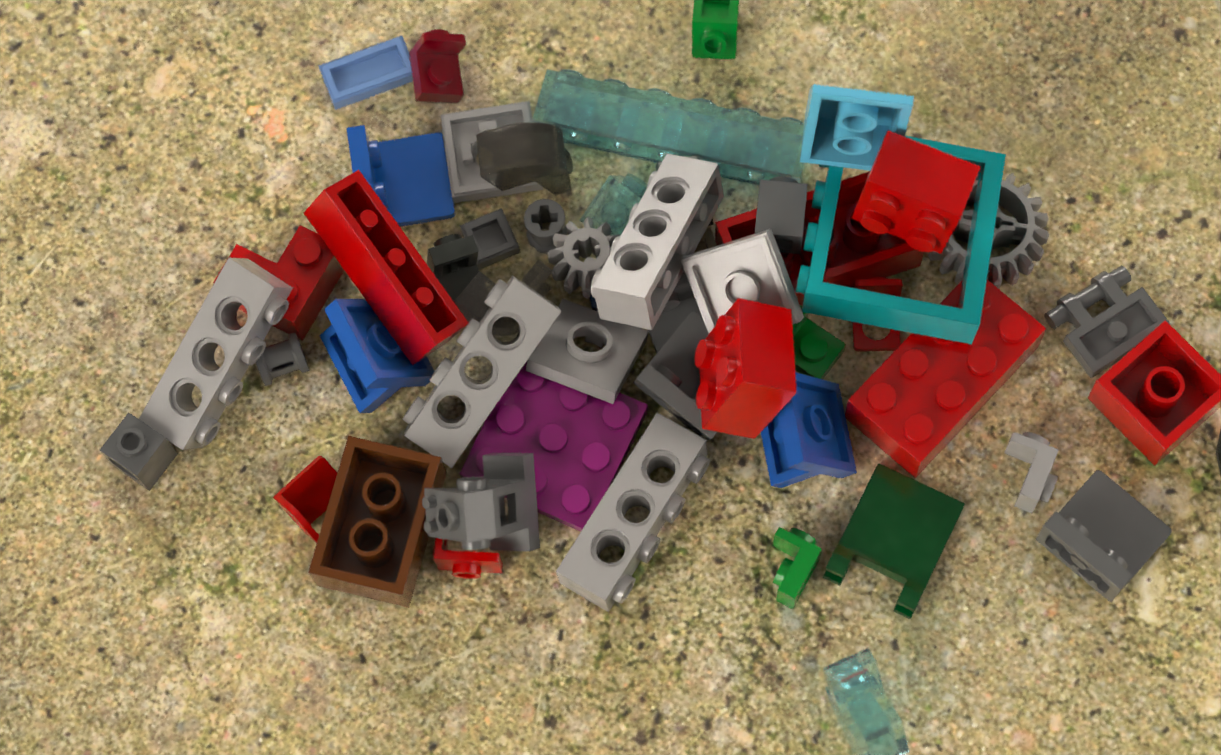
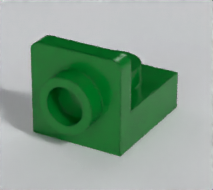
M694 0L692 17V56L694 58H736L739 0Z
M802 312L804 318L799 323L792 324L795 370L800 374L824 379L845 351L846 344L808 319V313Z
M778 527L774 535L773 546L795 559L792 561L786 557L775 575L773 583L779 586L776 601L793 610L820 561L822 548L815 545L817 541L814 537L800 529L791 528L790 531Z

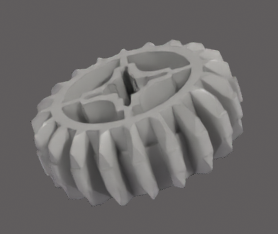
M1014 172L1009 174L1005 181L1002 180L998 205L1008 210L1015 218L1006 216L998 207L991 251L997 247L1009 248L1010 244L1018 246L1005 255L990 257L987 279L997 288H1000L1002 277L1013 286L1018 282L1019 272L1029 275L1034 268L1032 261L1041 260L1044 254V249L1041 245L1046 244L1049 238L1048 231L1043 229L1047 225L1048 215L1047 213L1038 212L1042 206L1041 197L1027 198L1031 190L1029 183L1023 184L1018 188L1014 186L1016 179ZM975 180L966 204L975 202L978 180ZM973 210L963 211L961 219L941 254L934 251L928 254L930 261L944 259L939 269L942 275L952 270L957 272L955 278L957 285L963 279L967 251L955 240L968 244Z

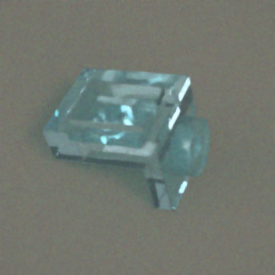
M627 173L625 177L622 175H609L579 221L584 224L587 217L591 218L594 229H597L607 221L611 225L610 235H621L629 222V215L633 205L640 202L647 190V184L631 173Z

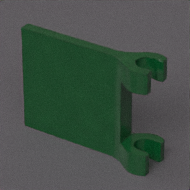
M878 463L825 568L826 571L823 578L840 586L852 560L904 584L893 611L911 619L965 503Z

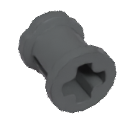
M540 199L531 203L525 211L524 223L527 230L528 243L539 253L548 254L549 250L556 248L553 244L555 233L568 235L564 210L559 203L551 199ZM542 223H550V230L542 231Z
M296 332L290 333L287 340L265 347L263 354L256 362L265 386L271 385L274 378L297 370H300L302 373L310 371Z

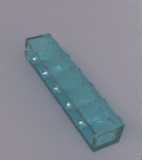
M563 69L559 72L546 70L533 115L536 137L654 163L662 162L666 154L682 157L699 155L703 161L718 163L722 178L758 186L760 185V179L770 180L779 176L790 177L797 180L798 183H802L807 163L800 162L804 123L798 119L783 117L778 120L761 116L757 111L749 108L732 110L718 107L712 101L703 98L686 100L673 97L669 92L657 88H651L647 91L628 87L627 84L616 79L599 81L585 78L581 73L570 69Z

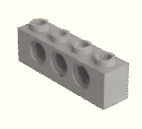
M666 154L659 169L651 173L646 192L640 202L635 203L631 209L628 224L621 236H617L614 239L610 255L602 270H597L593 276L591 295L595 298L600 319L653 330L684 272L681 259L686 255L694 253L724 197L718 163Z
M228 258L139 420L156 430L182 450L203 448L211 443L219 432L221 423L218 420L226 406L231 405L242 391L243 382H241V379L249 366L256 363L263 354L266 347V342L263 340L272 325L277 324L285 315L289 306V302L286 299L293 287L247 258ZM241 305L246 308L248 315L247 322L243 327L237 321V311ZM218 345L221 346L225 355L224 363L221 367L216 364L214 359V353ZM195 386L200 389L202 394V401L199 407H196L192 400V391Z
M513 275L507 283L501 279L498 280L484 301L485 304L490 306L489 310L480 322L473 318L470 320L456 341L463 346L453 361L446 357L442 360L429 380L435 384L426 400L418 396L402 418V420L408 423L404 436L430 454L441 457L442 461L451 468L561 313L558 306ZM501 317H511L519 323V332L511 341H499L492 334L493 324ZM483 356L491 362L492 371L487 378L473 380L467 376L464 368L467 361L472 357ZM448 395H455L461 398L465 404L464 412L454 419L443 417L437 409L439 401Z
M656 413L556 570L560 584L607 612L611 610L616 601L622 604L635 584L636 579L632 575L641 561L648 563L655 554L661 538L657 537L659 531L666 521L672 524L680 514L686 500L682 497L690 482L697 484L704 476L710 463V459L707 458L706 440L663 415ZM660 467H667L675 473L665 483L654 482L649 478L650 474ZM635 506H642L650 511L649 516L639 523L629 522L624 516L630 508ZM608 546H619L625 551L623 557L615 563H606L599 558L602 550Z

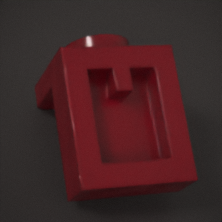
M442 29L431 30L421 35L409 52L416 101L458 103L462 99L464 92L458 55L466 45L465 35L450 34Z

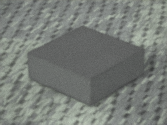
M502 208L460 225L463 237L473 234L479 251L477 259L479 270L521 253L519 244Z

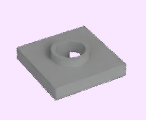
M530 101L440 115L453 203L543 190ZM491 143L500 144L508 150L509 161L506 165L503 166L502 163L497 166H484L485 169L478 166L477 154L485 145Z
M562 299L558 306L561 313L528 358L526 371L613 404L647 342L649 331L631 325L600 319L597 311ZM579 336H586L585 342L595 344L601 348L604 344L606 346L597 352H588L578 348L573 341L574 338Z

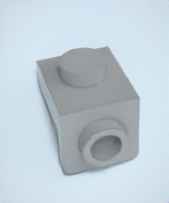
M1013 432L1005 450V454L1031 464L1014 507L1029 513H1033L1039 500L1048 503L1058 476L1051 474L1050 471L1059 449L1049 446L1050 442L1035 433L1024 432L1021 435Z

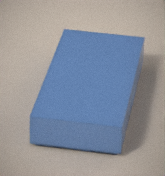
M402 35L319 65L335 110L413 82L410 55Z

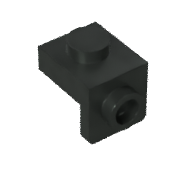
M451 234L433 243L434 247L428 249L427 265L452 300L457 302L483 293L485 286L477 266L479 251L473 234L463 238L459 234Z

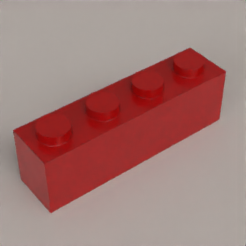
M359 170L324 189L304 211V215L412 365L445 345L469 323Z

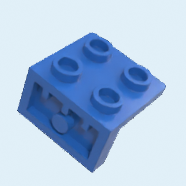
M365 125L346 128L353 173L357 170L362 173L400 227L450 219L455 216L442 133L436 132L378 142V140H369Z

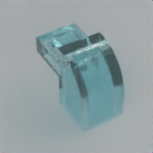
M868 648L823 668L828 684L825 690L829 702L855 755H904L910 752L902 721L884 692L877 662Z

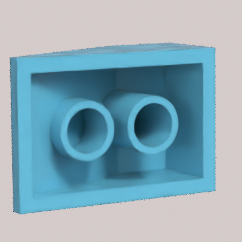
M813 84L809 89L800 162L870 171L887 130L905 136L914 96Z

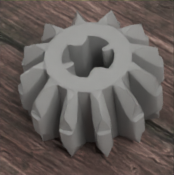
M589 217L584 221V228L580 229L577 228L576 224L569 221L566 224L568 235L555 233L553 244L556 248L548 252L549 263L555 265L551 270L553 279L555 281L565 280L564 290L568 294L581 286L583 297L586 299L591 296V283L597 270H602L610 255L614 239L617 236H621L620 234L610 235L611 225L607 221L597 229H594L593 220ZM595 254L596 259L590 257V255ZM580 256L586 258L584 262L580 261Z

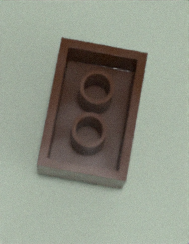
M348 436L308 572L317 586L403 607H410L429 539L424 529V523L426 522V509L422 505V499L425 497L424 488H443L447 472L441 457Z

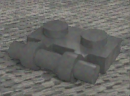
M1122 265L1110 273L1103 271L1093 277L1091 285L1075 295L1068 293L1057 300L1055 308L1044 314L1048 325L1052 329L1058 328L1067 321L1074 325L1076 329L1067 334L1063 342L1090 378H1093L1122 359L1163 321L1166 320L1171 324L1143 287L1126 296L1121 287L1130 282L1132 278L1128 270ZM1100 300L1107 302L1110 308L1094 318L1086 310Z

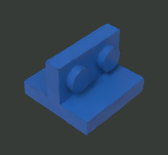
M335 299L324 309L332 325L319 336L359 413H372L401 387L426 386L431 382L429 380L434 373V369L428 358L425 357L412 365L365 299Z
M795 372L797 393L761 432L771 486L784 488L820 474L841 479L856 474L857 470L839 384Z

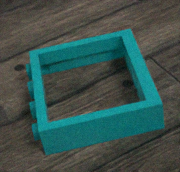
M905 136L980 166L976 177L978 184L958 308L823 282L844 167L819 164V167L828 168L825 182L816 180L811 208L820 210L818 224L808 223L803 249L804 251L812 252L810 266H800L796 292L804 293L802 312L972 344L980 326L1006 154Z

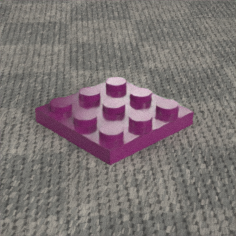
M526 361L486 418L459 474L461 478L484 477L483 455L533 453L538 513L581 532L619 473L649 408L647 404L620 392L613 404L526 371Z

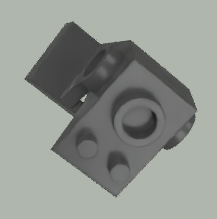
M533 453L483 455L484 477L457 479V488H424L425 497L422 499V505L426 509L424 529L428 537L461 542L462 549L465 550L489 548V550L530 552L540 548ZM505 495H507L508 516L505 513Z

